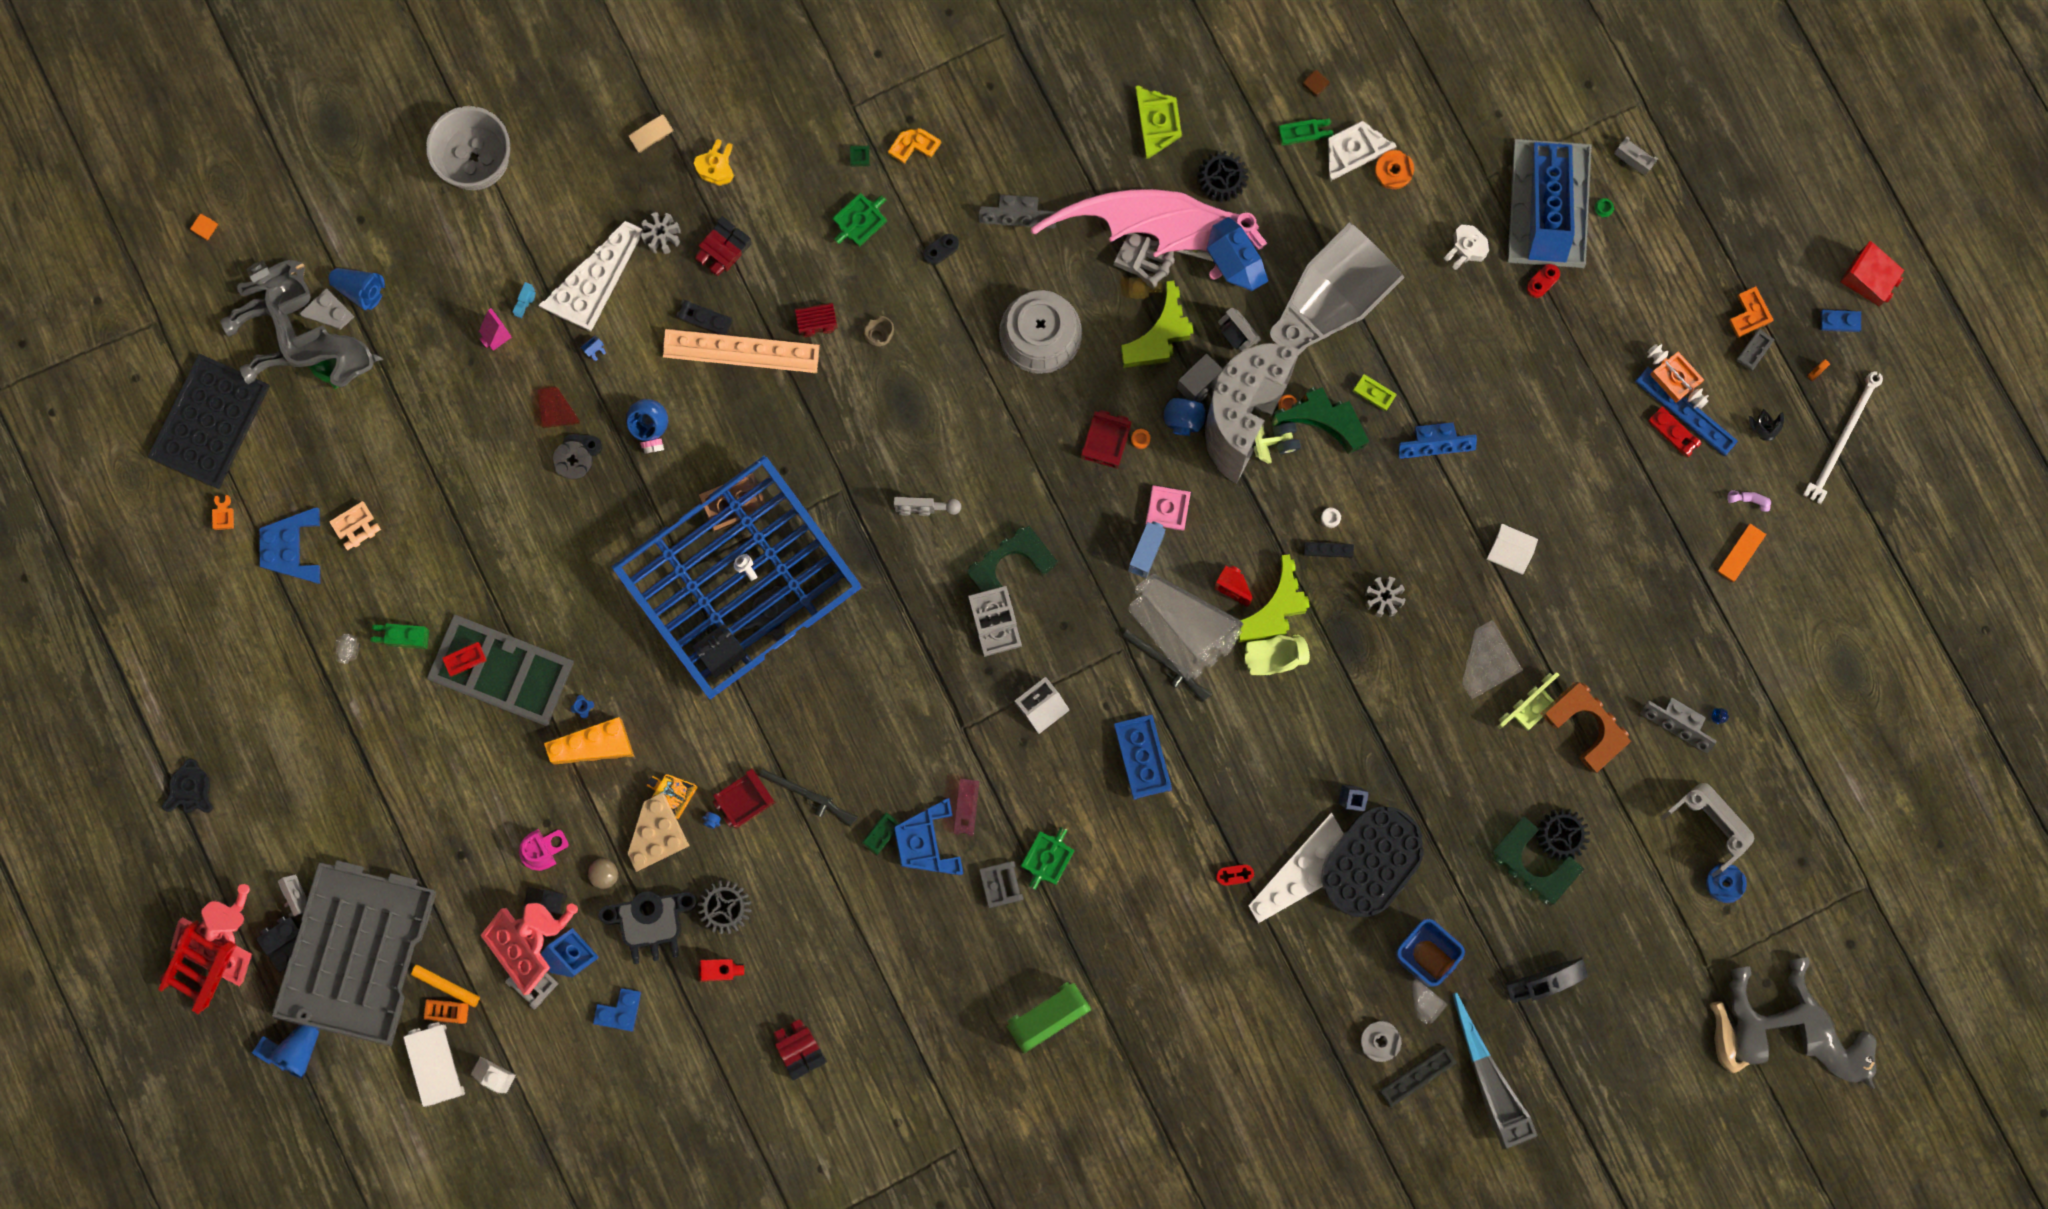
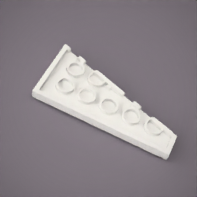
M625 221L609 236V239L601 247L599 246L588 259L565 279L566 281L561 286L555 289L538 306L591 332L639 241L643 229Z
M1332 813L1248 906L1258 923L1323 887L1321 875L1324 861L1344 834Z

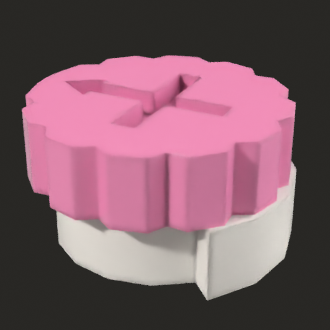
M662 439L641 442V448H644L645 454L664 450Z

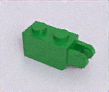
M398 624L372 625V630L385 631L384 638L378 636L371 637L370 642L384 643L392 647L428 648L429 629L426 627Z

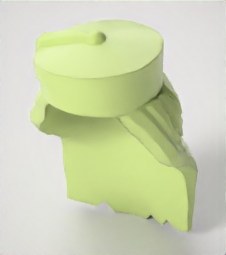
M1276 635L1271 639L1246 643L1244 659L1245 664L1248 665L1247 668L1250 670V675L1281 673L1292 670L1298 665H1307L1309 662L1308 645L1300 635H1293L1292 637Z

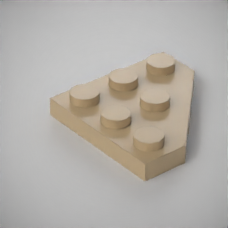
M664 793L645 801L628 851V856L636 872L689 846Z

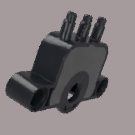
M642 892L632 902L603 907L600 909L599 918L608 925L620 923L624 943L630 946L633 964L640 963L638 948L650 946L653 961H658V945L670 943L672 956L675 958L679 956L677 939L681 935L679 913L694 910L697 906V899L689 892L661 897L653 892ZM690 896L692 898V905L684 907L682 904L683 899ZM652 901L655 910L651 915L645 916L642 913V906L645 902ZM612 910L614 917L606 921L604 918L605 912Z

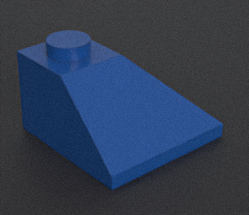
M573 928L549 944L541 953V956L550 967L548 970L550 973L568 977L575 976L599 958Z

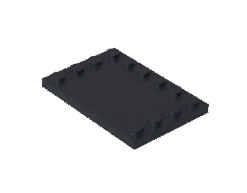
M199 354L148 458L216 489H220L270 385L258 379H255L254 382L248 385L240 371Z

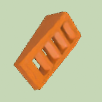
M426 999L424 1020L452 1023L467 1022V1003ZM433 1004L436 1005L435 1016H432ZM442 1005H444V1007H443V1016L440 1017V1015H441V1007H442ZM450 1006H452L451 1018H448Z

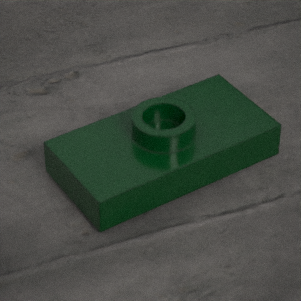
M885 812L861 844L877 856L894 835V827L900 823Z

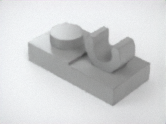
M292 875L278 880L285 899H287L284 906H290L292 913L288 914L289 917L304 914L308 900L297 876Z

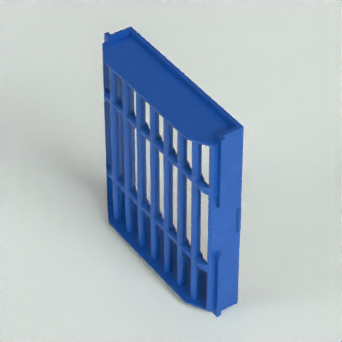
M762 456L710 494L709 500L702 505H697L683 515L672 527H665L611 566L709 699L715 697L765 660V654L772 649H777L796 634V631L803 626L806 628L810 627L862 588L851 570L765 456ZM762 466L769 477L735 500L729 489ZM774 483L780 493L747 516L741 506ZM723 495L729 503L728 507L669 549L662 538ZM786 499L792 509L759 532L752 522ZM733 512L737 514L741 522L682 565L674 556ZM795 515H798L804 524L776 545L770 547L764 538ZM744 528L749 530L753 536L751 539L695 580L690 578L686 572L688 569ZM809 530L815 540L782 563L776 554ZM758 543L765 553L753 561L752 569L755 570L768 559L771 560L776 569L716 612L710 605V602L747 576L746 572H737L706 596L702 594L698 586ZM656 544L663 554L629 578L622 568ZM820 546L827 556L794 579L788 569ZM668 560L675 570L641 594L634 584ZM832 562L838 572L806 595L799 585ZM782 575L788 584L728 628L733 635L792 590L800 600L741 642L740 646L745 651V649L804 606L811 614V617L753 660L748 655L741 659L745 664L744 667L714 689H711L705 680L712 674L710 670L706 668L700 673L693 664L700 659L698 654L695 652L688 657L682 647L714 623L717 627L725 624L721 619ZM680 576L686 586L653 610L646 600ZM844 577L851 588L820 611H817L811 601ZM692 592L698 602L664 625L658 616ZM701 608H704L710 617L676 641L670 631Z

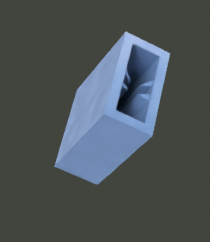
M1154 521L1152 523L1147 522L1129 565V572L1147 578L1165 535L1166 529L1163 528L1162 524Z

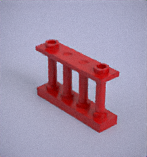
M196 920L183 928L181 941L167 971L160 978L161 984L158 990L162 992L171 985L192 998L195 1003L192 1011L200 1014L209 1006L236 948V944L229 941L224 946H219L212 941H207L204 936L196 932L200 923ZM193 939L213 951L216 956L215 961L212 962L189 948L191 940ZM187 955L208 968V976L204 977L181 963L184 956ZM179 970L200 983L201 991L196 992L175 979L177 971Z

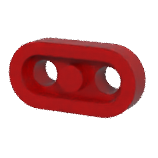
M1553 264L1545 265L1529 281L1527 285L1528 294L1533 298L1542 297L1559 279V268ZM1552 271L1554 276H1549L1547 272ZM1534 285H1540L1541 289H1535Z

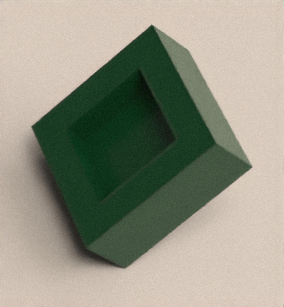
M869 145L850 146L851 167L870 166Z

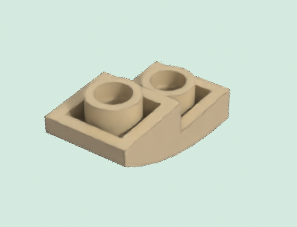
M661 115L629 135V138L638 152H642L674 130L665 116Z

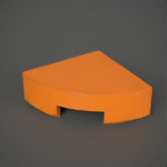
M1826 359L1823 360L1808 374V378L1811 381L1815 380L1830 363Z

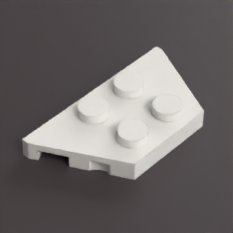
M1363 121L1330 137L1328 140L1329 179L1332 181L1383 155L1385 152L1395 149L1396 144L1389 142L1382 137L1381 133L1372 130Z

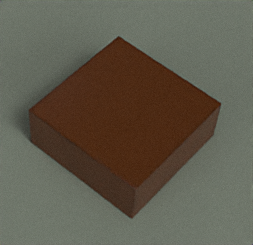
M1317 70L1303 82V86L1316 98L1330 84V81Z

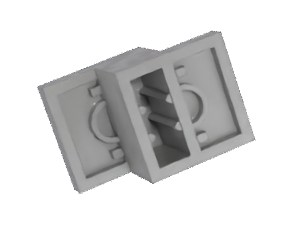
M1007 586L968 596L984 657L1022 647Z

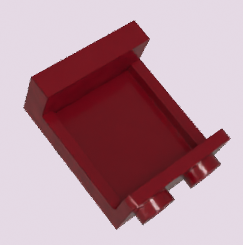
M1104 410L1094 411L1081 459L1118 469L1132 422L1128 421L1129 418L1121 415L1114 417Z
M750 769L746 772V775L713 795L715 798L713 801L714 805L719 811L721 809L726 814L723 817L729 827L734 826L735 829L776 803L753 769Z

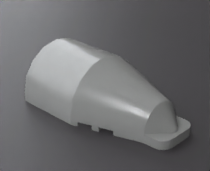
M1349 222L1307 264L1281 318L1271 328V338L1277 344L1299 349V354H1301L1308 346L1362 320L1405 277L1368 237Z

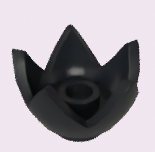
M1763 409L1757 422L1752 416H1749L1750 426L1761 440H1773L1783 428L1784 413L1781 412L1773 420L1770 414Z

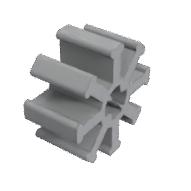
M652 213V218L656 224L652 225L646 220L643 221L644 231H649L644 234L641 233L643 242L647 244V242L652 241L648 246L653 253H657L656 250L660 243L662 244L664 254L670 253L666 242L669 241L675 244L676 247L679 245L678 236L672 235L681 233L677 222L670 225L673 223V219L668 213H665L662 223L659 221L658 213ZM662 231H664V233H665L664 235H663V234H660V235L658 236V234H657L658 232L661 233Z
M1381 577L1375 579L1373 585L1376 586L1377 590L1369 586L1365 592V596L1375 597V599L1367 601L1366 607L1368 610L1376 604L1380 605L1375 614L1377 617H1382L1384 607L1387 608L1389 617H1392L1397 613L1393 604L1401 608L1405 603V598L1395 597V595L1404 592L1403 585L1394 590L1391 589L1395 581L1393 577L1387 579L1385 588L1381 582ZM1386 593L1388 594L1387 598L1390 597V599L1383 601V597H1380V595L1382 596Z

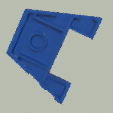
M313 508L260 528V567L320 584L319 565L300 566L299 530L300 527L320 526V509Z
M949 799L943 800L894 827L901 867L963 875L960 857L940 860L932 821L952 817Z

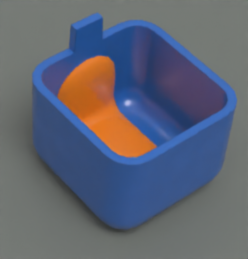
M1426 919L1419 922L1396 948L1395 959L1423 985L1433 987L1442 983L1457 967L1456 965L1464 957L1465 951L1464 947L1432 919Z

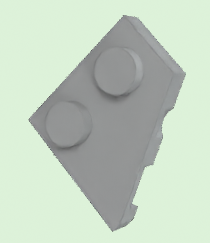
M327 288L300 313L303 318H308L339 330L354 318L351 312Z

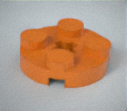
M1399 150L1385 152L1379 158L1375 167L1378 181L1384 188L1390 189L1403 188L1410 182L1414 173L1412 159ZM1393 165L1400 169V171H1397V174L1390 172Z

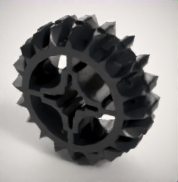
M1216 151L1215 157L1209 154V160L1203 159V165H1199L1198 169L1200 172H1197V177L1200 179L1197 183L1202 185L1201 191L1207 190L1205 193L1206 197L1212 194L1213 201L1216 197H1220V203L1224 197H1226L1227 202L1231 200V196L1237 199V193L1242 194V188L1247 187L1245 181H1248L1249 176L1245 174L1248 173V169L1243 168L1245 162L1239 163L1240 156H1237L1235 159L1233 158V152L1230 153V156H1227L1226 151H1223L1222 155ZM1224 164L1232 166L1233 169L1226 168ZM1217 165V172L1207 176L1209 169ZM1220 172H1222L1223 176L1226 177L1225 182L1222 176H1220ZM1234 177H1238V182L1229 188V181L1233 180ZM1212 184H1218L1222 189H1218Z
M1563 808L1558 810V814L1555 810H1552V817L1549 814H1545L1544 817L1547 821L1542 819L1539 821L1544 827H1537L1536 829L1542 832V834L1536 835L1537 839L1542 838L1543 840L1538 843V846L1545 845L1542 852L1545 853L1549 850L1548 858H1552L1556 854L1555 861H1559L1562 856L1563 862L1568 861V856L1571 860L1575 859V854L1581 856L1582 853L1579 848L1585 851L1587 847L1583 843L1590 842L1589 839L1584 838V836L1590 835V831L1584 832L1588 824H1581L1584 821V817L1576 819L1578 812H1574L1571 816V809H1567L1564 814ZM1560 819L1570 821L1575 827H1565L1563 822L1561 823ZM1554 821L1555 834L1548 838V829ZM1561 830L1566 833L1571 831V833L1565 836V840L1560 837L1555 839V837L1561 834ZM1578 832V841L1572 849L1571 836ZM1560 842L1566 851L1556 849L1551 843Z

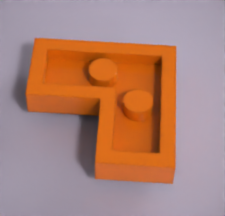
M1753 287L1737 296L1745 313L1730 319L1729 323L1737 338L1773 321L1757 287Z

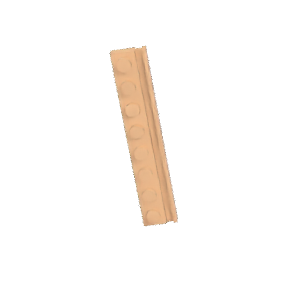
M665 329L663 357L817 373L820 345Z

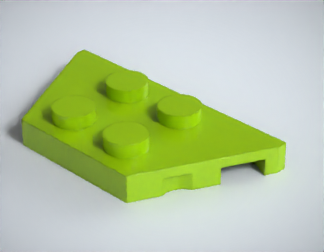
M1136 86L1147 159L1182 136L1176 98Z

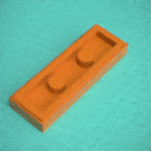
M1749 524L1717 572L1731 582H1735L1766 534L1752 524Z

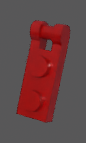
M1663 406L1648 420L1661 435L1687 458L1692 454L1694 448H1698L1702 444L1697 437L1693 436ZM1684 439L1689 442L1686 446L1681 443Z

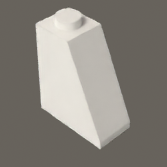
M482 1057L479 1058L471 1073L480 1084L498 1093H507L516 1076Z

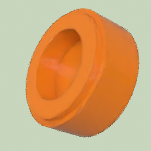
M1144 429L1135 430L1131 436L1132 445L1137 449L1146 448L1150 444V434Z

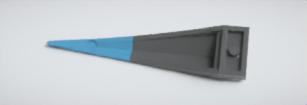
M1453 993L1454 1002L1492 1130L1496 1132L1502 1150L1536 1137L1537 1133L1531 1117L1492 1059L1458 994Z

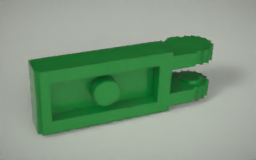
M1313 119L1279 125L1278 131L1281 146L1332 137L1334 135L1333 130L1318 132V127L1330 125L1331 119Z

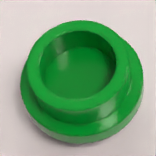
M1602 198L1596 202L1594 209L1598 216L1605 218L1613 213L1614 205L1611 200Z

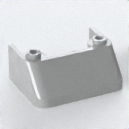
M1706 783L1698 784L1660 817L1664 820L1685 803L1692 810L1703 809L1729 838L1726 847L1732 857L1711 874L1713 877L1723 872L1754 842V835L1716 791Z

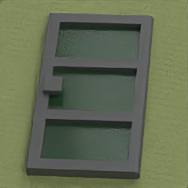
M454 614L427 680L548 726L574 661ZM479 642L487 661L451 677L442 658Z

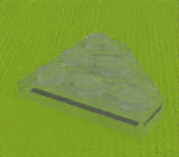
M1493 620L1475 630L1462 679V685L1471 700L1523 671Z

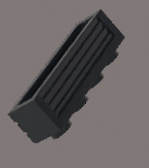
M1304 543V556L1353 558L1354 544Z

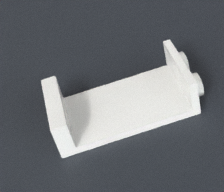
M439 1022L428 1025L427 1030L421 1031L418 1028L409 1031L408 1036H404L423 1107L465 1095L464 1088L460 1087L445 1034L447 1027L446 1025H440Z

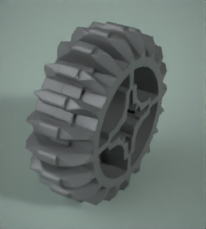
M719 881V888H716L715 884H711L713 891L706 888L704 891L708 896H700L701 899L705 900L704 903H698V906L704 907V910H699L698 914H705L700 920L702 922L708 920L705 927L709 928L713 925L712 932H716L717 928H719V934H723L724 929H726L727 934H731V927L736 932L739 931L737 924L739 923L744 927L745 924L741 920L743 918L749 920L745 912L751 913L752 911L746 908L747 905L752 904L751 901L744 900L749 897L748 893L741 895L744 888L741 887L737 891L738 884L734 883L731 888L730 881H726L725 887H723L722 881ZM720 892H732L737 898L725 900ZM715 896L717 906L709 912L710 901ZM722 902H725L726 905L730 904L727 908L728 914L725 911H719L722 908ZM738 903H740V913L738 917L734 919L732 910L735 906H737ZM725 915L729 923L720 924L712 918Z

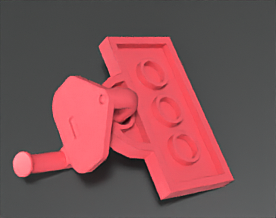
M241 884L238 886V896L236 902L231 907L217 901L208 903L201 911L203 922L197 927L196 932L204 936L207 941H212L219 946H224L229 941L235 943L232 931H236L243 924L244 917L240 912L250 891L248 885ZM183 917L178 921L170 950L176 952L183 936L181 935L183 928L193 922ZM191 940L189 948L210 961H215L216 956L213 951L195 940ZM236 946L222 978L240 986L244 981L252 954ZM187 955L184 956L185 958L189 959L190 961H192V962H194V963H196V964H198V965L204 967L203 965H201L200 963L196 962L195 960H193L192 958L188 957Z
M538 903L527 904L524 908L523 918L517 920L513 918L507 908L500 909L481 934L483 940L523 995L530 994L550 968L539 953L543 945V935H557L572 916L577 913L578 908L576 905L568 904L566 911L559 920H554L548 910Z

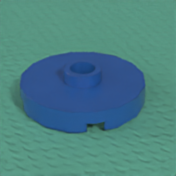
M1719 864L1707 875V891L1711 897L1719 902H1735L1741 898L1746 890V877L1735 865L1728 866L1723 872L1713 877L1711 874L1722 865ZM1727 882L1729 886L1725 887L1722 883Z

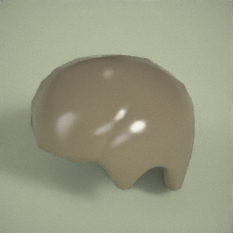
M879 316L876 320L870 319L864 328V338L870 345L874 346L888 344L894 333L893 323L884 316Z
M600 858L594 860L589 866L588 878L594 887L604 890L615 884L618 879V870L613 861Z

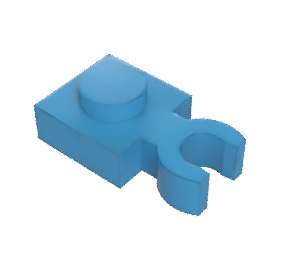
M524 283L517 299L518 303L513 310L514 316L519 318L523 317L525 308L528 307L529 302H533L536 295L534 287L529 283Z

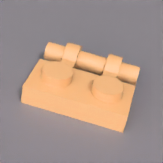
M363 501L330 521L340 539L348 536L350 539L344 543L347 550L352 547L356 548L360 545V542L368 537H374L375 533L381 530L377 523L371 527L369 526L368 522L373 520L374 517ZM363 527L365 531L355 536L353 532Z

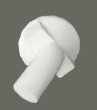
M747 554L738 556L734 562V569L739 573L745 571L751 581L758 578L751 567L753 561Z

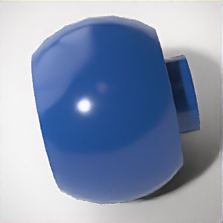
M1172 398L1165 407V424L1167 427L1172 428L1175 434L1190 436V432H1198L1205 423L1206 412L1202 403Z
M642 399L635 402L629 408L626 415V425L629 432L635 438L642 441L655 440L661 437L667 429L668 414L664 406L652 399Z

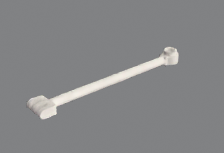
M1871 372L1867 375L1865 380L1866 388L1815 485L1812 483L1808 484L1803 493L1804 496L1807 497L1810 491H1812L1810 499L1814 501L1818 494L1820 497L1817 503L1821 504L1827 491L1822 488L1872 391L1882 383L1883 378L1880 373L1877 375L1878 382L1872 379L1873 376L1877 375V372Z

